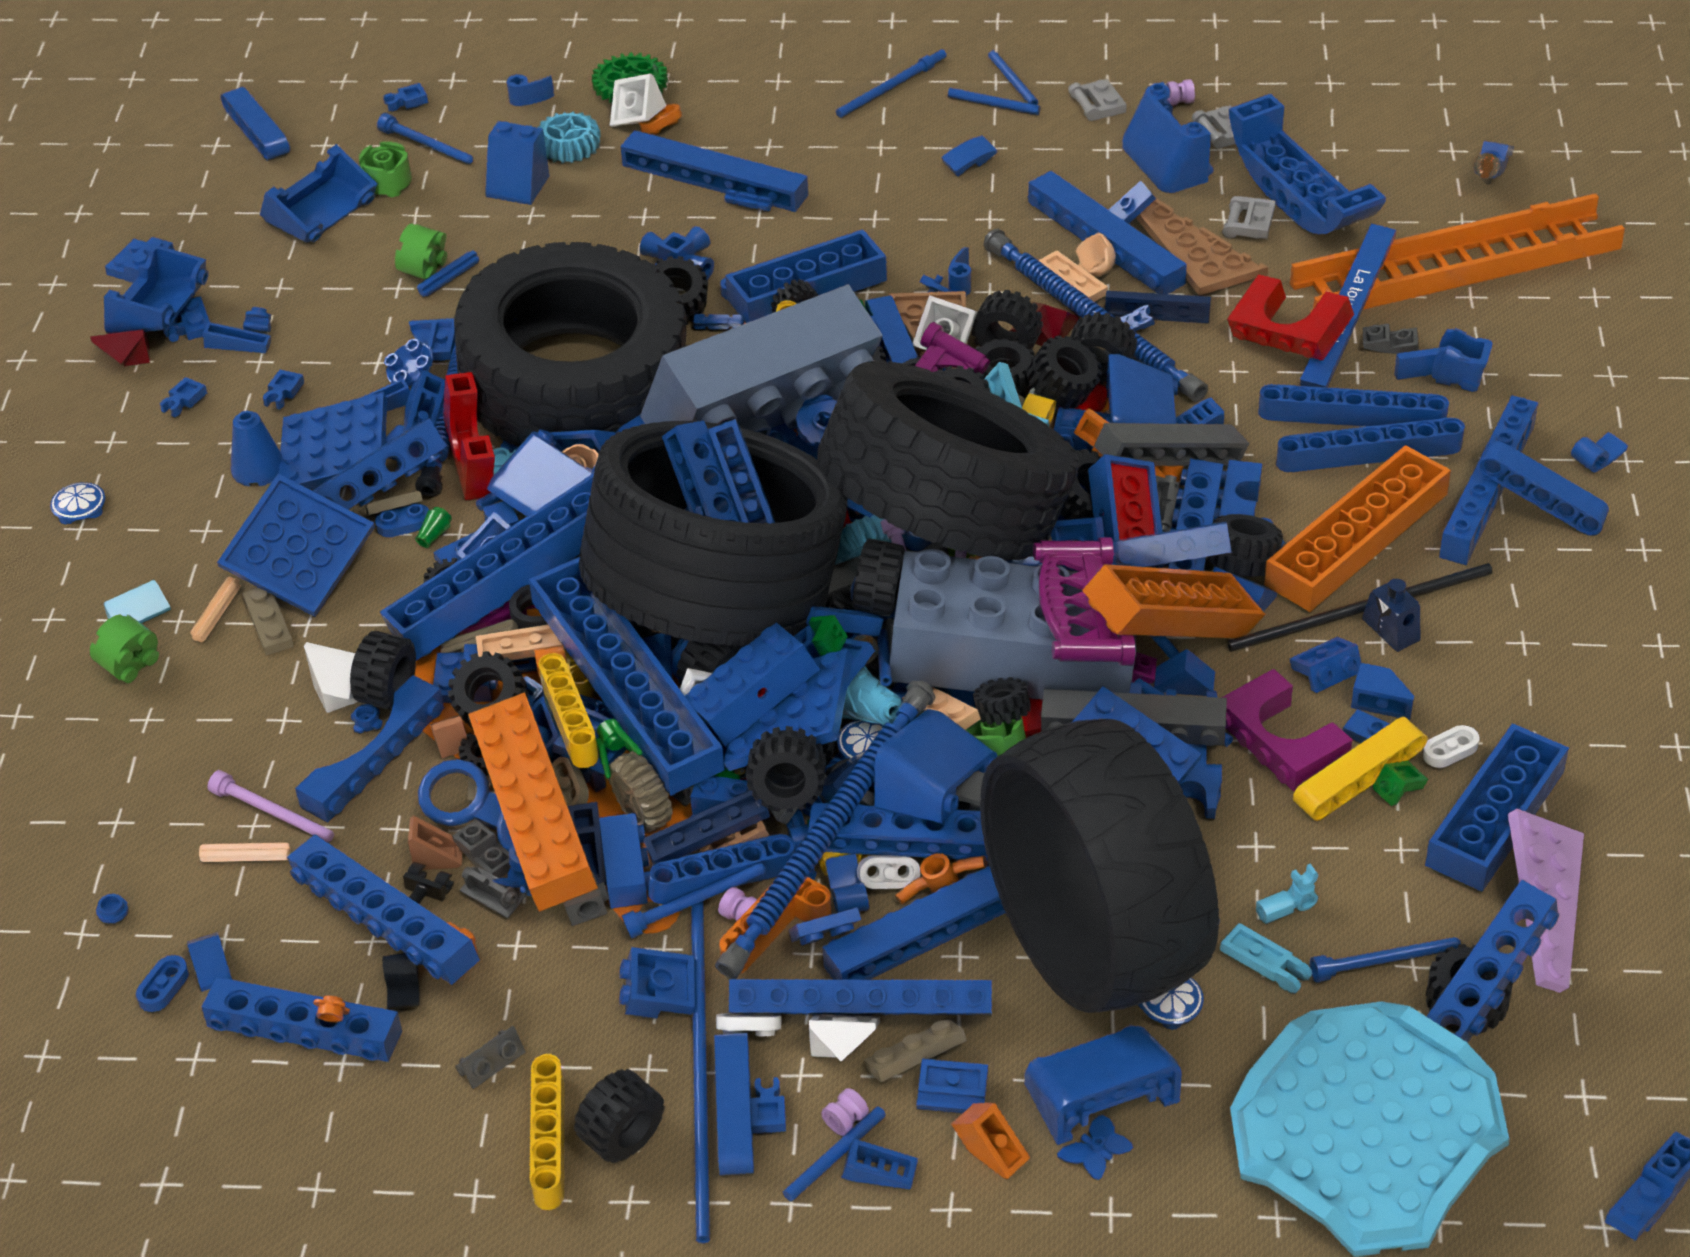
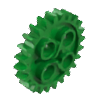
M632 52L628 56L620 53L619 58L612 55L611 61L604 59V64H597L598 69H593V74L591 75L593 91H596L597 96L601 95L602 100L609 99V103L613 102L615 80L652 74L661 94L663 89L667 88L666 83H668L667 67L664 66L663 61L658 62L657 57L651 59L650 54L642 57L641 52L637 56H633Z

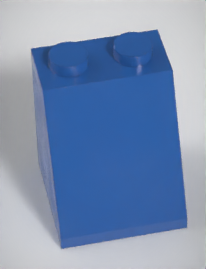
M498 121L488 135L486 197L531 205L550 177L543 128Z

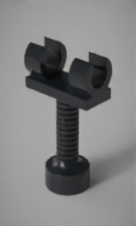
M413 862L408 872H405L403 875L405 889L413 891L409 898L420 904L425 896L443 901L445 894H448L453 887L454 881L449 880L452 874L440 871L435 881L425 879L427 872L422 871L426 865Z

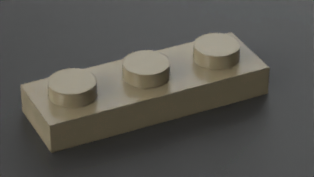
M260 588L242 592L265 654L270 655L294 647L275 596Z
M950 1019L940 1020L918 1034L906 1036L901 1042L889 1048L877 1050L874 1055L864 1059L867 1071L877 1080L883 1082L920 1064L922 1059L935 1057L967 1041L964 1029Z

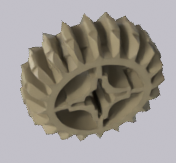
M630 752L619 756L609 765L611 773L609 783L612 786V792L617 798L616 801L619 802L621 809L626 814L636 813L637 825L644 824V831L649 833L653 830H658L671 820L673 810L671 808V801L668 798L669 793L665 790L664 783L660 780L659 774L654 771L651 764H648L646 758Z

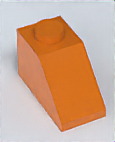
M974 1103L951 1123L967 1150L1004 1179H1008L1030 1159L1027 1151L995 1103Z

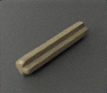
M512 619L454 637L441 644V653L464 652V644H477L476 636L516 630L518 625Z

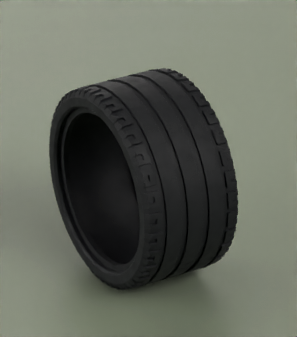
M663 421L641 424L624 429L622 432H617L609 440H606L599 451L595 465L579 559L581 578H583V582L587 585L589 591H592V594L599 598L600 602L606 604L611 610L616 611L617 614L648 629L690 641L727 646L748 645L760 636L763 630L771 627L776 622L792 636H795L802 629L809 626L806 622L811 607H825L846 518L848 498L842 494L843 491L833 486L828 477L823 474L817 459L776 438L741 428L775 523H744L716 519L684 510L687 504L662 436L677 425L698 421ZM705 422L707 429L721 425L717 423Z

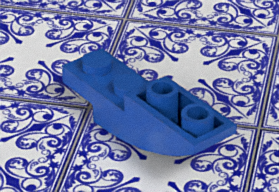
M1675 1131L1647 1162L1641 1176L1610 1209L1605 1223L1635 1241L1645 1230L1649 1232L1690 1177V1138Z

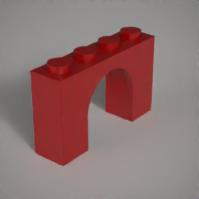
M1258 274L1227 318L1233 337L1256 342L1262 346L1278 348L1284 352L1297 353L1307 358L1324 360L1354 316L1349 297L1325 291L1307 317L1291 324H1278L1271 320L1286 299L1280 279Z
M472 372L445 375L443 418L465 501L480 499L491 493L487 487L494 476L495 455L489 435H478V392Z

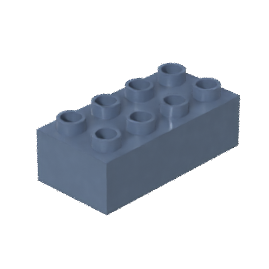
M849 284L662 355L640 416L645 424L663 421L703 420L709 423L723 424L736 419L740 428L767 436L770 434L771 428L786 423L789 429H796V415L803 403L818 395H829L833 397L832 400L838 401L846 377L853 368L861 363L874 361L872 357L883 335Z
M936 549L904 552L890 656L892 682L910 683L911 681H925L934 687L975 691L976 688H980L981 684H988L989 680L993 679L996 682L998 678L1007 680L1008 677H1013V680L1019 678L1021 682H1026L1029 698L1043 700L1044 689L1098 692L1104 686L1111 692L1129 693L1134 664L1133 666H1120L1118 662H1059L1058 659H1052V642L1056 641L1046 623L1040 604L1039 575L1041 565L1036 567L1011 564L995 556H985L978 560L952 557ZM1061 565L1057 566L1060 568L1059 575L1062 577H1068L1078 572L1066 570ZM1068 584L1061 585L1064 588L1062 594L1065 596H1073L1082 592V590ZM1065 604L1068 608L1066 614L1069 616H1076L1087 611L1073 604ZM1069 624L1072 628L1070 634L1073 636H1081L1091 631L1077 624ZM1133 635V636H1134V640H1135V657H1136V638H1137V635Z

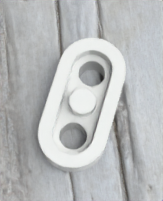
M1465 725L1451 728L1427 741L1423 751V758L1430 766L1436 768L1447 767L1477 751L1479 734L1472 727Z
M867 856L858 864L857 877L861 883L863 882L866 887L871 889L905 888L909 883L920 878V866L914 859L907 856ZM905 865L907 868L906 873L898 875L899 867ZM871 866H876V873L873 876H868V869Z
M721 1013L716 1015V1029L723 1030V1034L755 1031L756 1036H774L775 1030L781 1029V1014Z

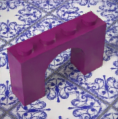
M1272 669L1221 697L1227 698L1225 729L1236 737L1241 746L1250 750L1262 765H1266L1281 783L1286 784L1295 792L1303 782L1351 751L1353 740L1334 722L1325 725L1308 736L1298 739L1281 738L1268 732L1262 726V723L1291 707L1293 685L1275 669Z

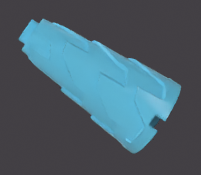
M864 666L847 687L842 718L882 725L893 723L897 718L896 712L900 708L902 701L897 694L881 685L880 681L873 677Z

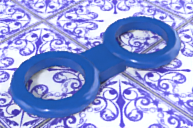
M460 759L449 760L432 767L422 778L418 789V800L425 816L436 824L445 826L463 825L473 819L478 820L483 825L496 830L501 846L507 851L510 850L513 842L497 796L490 792L489 781L482 769L469 761ZM448 774H466L477 785V793L473 802L459 812L449 813L436 808L431 802V792L437 781Z

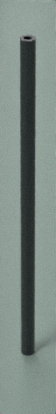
M1487 563L1406 587V591L1413 597L1490 575L1492 574V567ZM1368 599L1228 640V649L1230 652L1363 613Z

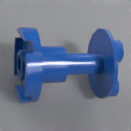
M818 395L803 403L796 415L798 435L795 438L794 447L807 454L818 451L835 404H837L836 400H832V396Z

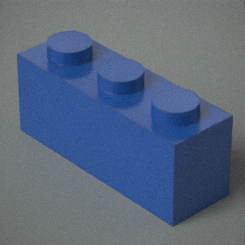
M636 813L599 818L610 908L647 904L646 891H648L650 871L644 872L643 867L649 866L647 849L640 848V844L644 843L643 838H645L644 824L637 825Z

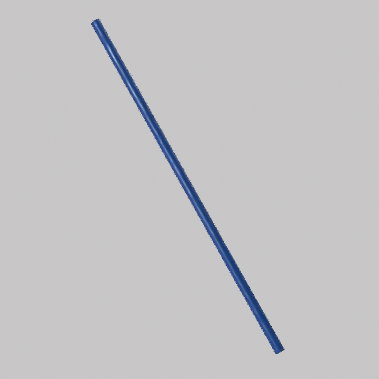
M704 901L691 906V934L695 977L693 1064L696 1241L707 1243L710 1241Z

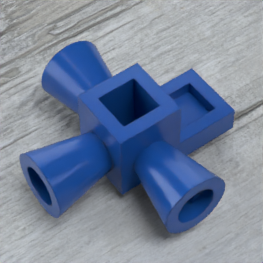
M698 226L692 227L686 237L673 232L664 240L654 232H648L640 242L639 250L644 256L662 258L664 261L669 256H673V259H678V256L684 257L683 260L685 261L688 259L693 260L694 266L699 264L702 267V272H705L707 276L706 281L710 278L714 269L712 258L694 255L710 246L708 234Z

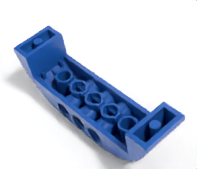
M1272 94L1229 108V118L1234 140L1251 177L1259 188L1271 200H1274L1275 204L1300 227L1311 233L1327 234L1375 215L1383 207L1386 197L1372 184L1353 191L1347 190L1282 131L1284 105Z

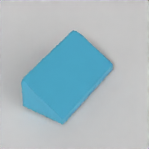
M155 580L104 602L108 619L118 614L122 616H127L128 614L140 623L171 610Z

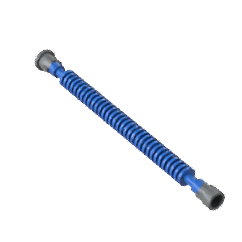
M994 229L986 234L984 248L988 252H994L1000 258L1005 257L1009 261L1013 260L1016 262L1015 268L1082 319L1084 315L1090 314L1093 316L1095 312H1100L1101 315L1109 313L1029 253L1020 254L1018 248L1012 244L1013 241L1006 237L1001 229ZM1135 332L1137 348L1134 357L1146 365L1172 374V378L1178 381L1179 391L1192 401L1199 402L1205 397L1208 391L1206 383L1192 373L1187 374L1183 370L1176 369L1175 361Z
M911 681L909 683L903 702L896 712L897 718L893 723H885L878 735H876L870 746L866 749V752L861 756L853 770L849 773V776H847L841 787L837 790V793L816 820V823L813 824L803 841L799 844V847L777 875L773 884L770 885L760 902L751 912V915L746 919L749 926L744 935H739L736 941L731 943L729 948L722 953L715 963L717 970L730 979H737L755 947L754 942L760 934L767 935L770 932V929L791 902L805 879L809 876V873L814 869V866H816L826 849L835 839L839 830L842 829L856 806H858L868 789L872 786V783L875 781V757L879 747L918 717L927 705H931L935 701L933 688L927 682Z

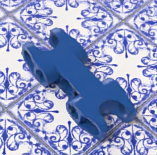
M1167 689L1166 695L1176 696L1175 689ZM1207 690L1206 697L1218 698L1217 692ZM1188 744L1201 753V760L1181 782L1180 787L1186 798L1190 797L1201 801L1205 808L1206 818L1215 819L1216 809L1221 797L1222 764H1206V745Z

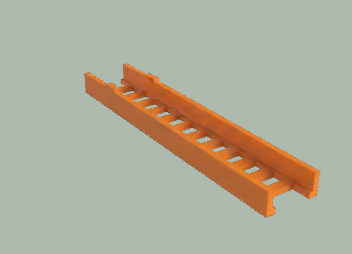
M1591 194L1552 204L1548 202L1531 205L1530 209L1393 241L1381 270L1384 269L1391 279L1380 281L1377 277L1363 310L1619 250L1622 247L1625 228L1619 225L1588 233L1581 223L1597 220L1598 217L1596 211L1599 196ZM1572 226L1579 235L1575 236L1572 232L1562 234L1558 228ZM1547 229L1555 241L1542 243L1534 231ZM1526 236L1533 246L1519 249L1512 239ZM1503 242L1509 251L1496 254L1489 245ZM1479 247L1486 257L1473 260L1466 250ZM1360 248L1293 263L1290 285L1294 290L1314 286L1320 295L1314 297V309L1325 291L1335 294L1340 293V291L1332 292L1327 282L1337 280L1340 286L1343 287ZM1456 252L1463 262L1449 265L1442 255ZM1433 258L1440 268L1426 271L1419 261ZM1408 264L1414 274L1404 276L1397 266Z

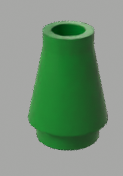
M440 507L428 510L419 533L415 537V541L420 546L429 548L436 539L451 527V515Z

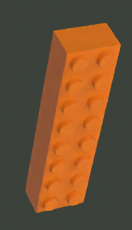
M1406 445L1403 446L1266 561L1264 585L1311 612L1448 494L1451 470Z
M1105 564L1082 590L1089 598L1090 606L1102 614L1107 621V627L1118 635L1238 638L1247 635L1266 615L1231 573Z
M525 692L469 713L475 736L522 871L538 911H543L598 889Z

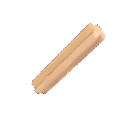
M226 578L191 630L190 634L194 641L202 643L206 640L241 588L239 579Z
M287 842L202 844L199 848V857L202 862L287 861V857L291 854L290 844Z

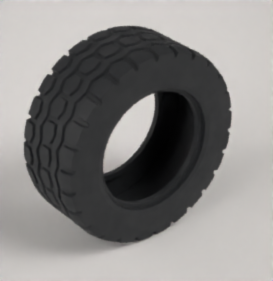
M565 242L547 243L542 248L539 245L521 249L519 254L512 252L497 259V263L492 262L486 266L466 286L458 302L454 318L457 374L473 373L478 392L477 421L490 433L500 436L502 440L518 447L532 432H538L539 429L550 433L585 430L616 432L621 426L641 415L662 355L686 347L687 318L684 304L671 280L663 272L660 273L656 266L645 259L641 261L640 257L625 250L618 252L617 248L608 245L597 244L592 246L591 243L571 242L570 245H566ZM569 333L599 336L621 346L610 354L584 361L549 360L532 355L522 349L538 339Z
M884 361L861 363L848 374L820 441L817 459L818 463H820L821 471L828 477L833 486L843 491L842 494L858 505H862L865 510L880 519H885L888 523L906 532L910 531L914 535L933 543L937 542L942 546L961 552L966 551L972 555L982 557L995 556L1003 560H1021L1033 556L1034 543H1039L1041 540H1049L1058 520L1057 518L1077 477L1079 464L1078 456L1074 449L1059 433L1049 428L1040 419L1029 415L1022 408L1006 402L1005 399L942 373L931 372L928 369L917 366H907L896 362L887 363Z

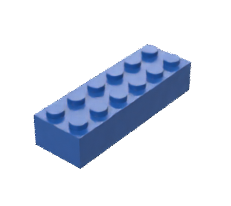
M862 229L725 275L727 300L738 314L743 315L744 322L748 323L772 314L771 302H775L772 297L774 294H779L776 290L779 287L783 290L785 288L783 284L787 282L791 285V280L794 279L797 282L799 279H802L804 282L807 281L818 295L847 284L855 292L887 281L886 255ZM801 299V300H799V301H797V302H795V303L798 304V303L802 302L803 299Z
M1512 723L1429 840L1425 866L1483 892L1513 848L1508 813L1515 809H1520L1533 815L1537 813L1564 773L1569 747Z

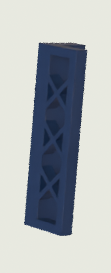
M1106 290L1105 310L1114 317L1125 316L1135 309L1148 305L1151 310L1148 316L1152 317L1153 320L1209 324L1211 297Z
M750 790L645 837L643 841L653 865L685 856L769 818V811L761 805V799L755 800L753 798V790Z

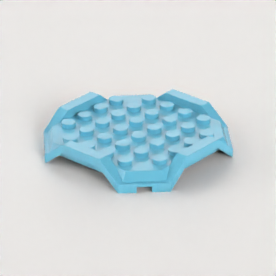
M1382 1001L1314 1010L1289 1022L1249 1070L1230 1107L1241 1179L1269 1187L1316 1219L1354 1257L1380 1254V1250L1402 1247V1251L1429 1248L1451 1206L1487 1160L1509 1145V1135L1495 1072L1466 1041L1412 1007Z

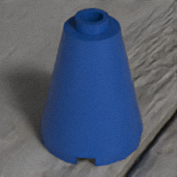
M252 411L240 412L234 417L232 426L230 466L232 477L236 482L244 486H250L249 483H258L259 486L271 483L279 474L282 454L260 416Z

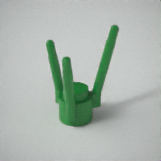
M616 719L605 720L598 726L597 734L599 738L596 739L604 774L608 779L611 777L605 748L617 751L625 746L629 752H634L639 756L643 752L622 729Z

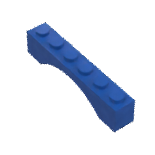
M412 675L394 693V704L390 717L382 731L372 742L347 759L315 769L295 788L300 808L327 823L336 814H339L348 802L361 793L364 787L376 775L380 774L395 756H398L415 737L421 734L423 729L434 718L441 714L444 704L440 688Z

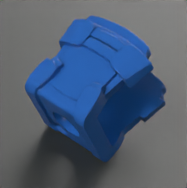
M1457 328L1447 329L1439 344V348H1447H1441L1432 367V378H1435L1436 383L1449 386L1451 383L1461 386L1464 390L1475 392L1479 388L1493 343L1487 339L1473 338L1466 335L1467 332Z

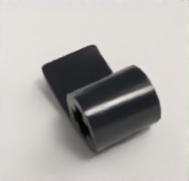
M406 953L382 956L383 972L387 986V1009L395 1010L419 1006L418 965H415L407 957Z

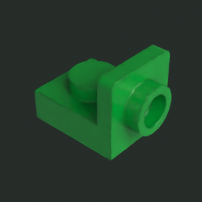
M836 616L811 617L809 624L815 632L812 643L819 654L823 656L829 652L840 651L848 636Z
M1409 761L1385 764L1373 785V790L1389 805L1394 806L1398 804L1404 792L1423 789L1429 779Z

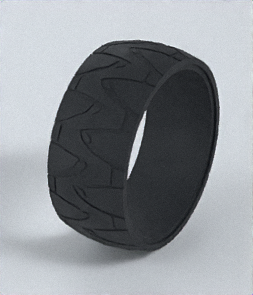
M1115 719L1080 720L1034 734L1019 741L991 761L984 773L980 794L981 826L990 870L1006 915L1019 942L1038 973L1042 975L1045 982L1061 999L1065 1000L1073 1008L1087 1013L1125 1009L1151 1001L1181 986L1209 963L1218 940L1219 908L1216 883L1207 847L1203 841V836L1192 808L1175 776L1172 775L1171 770L1159 753L1139 732Z

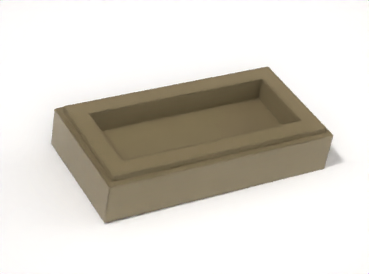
M416 490L367 503L365 508L367 515L420 502L423 499L421 492Z

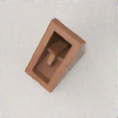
M457 715L430 724L441 758L459 753L461 740H467L461 716Z
M416 816L410 818L408 845L412 863L417 862L426 865L423 870L458 868L462 865V851L453 841L452 835Z

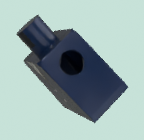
M1392 579L1388 583L1374 589L1369 595L1362 620L1396 652L1419 642L1421 638L1420 604L1406 591V583L1401 579Z

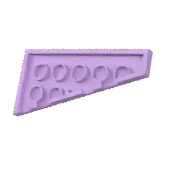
M1515 809L1508 813L1519 882L1524 880L1556 898L1559 913L1555 926L1551 930L1546 929L1540 937V947L1532 956L1536 985L1560 993L1568 989L1570 984L1584 833L1520 809ZM1525 919L1527 927L1533 923L1531 920Z

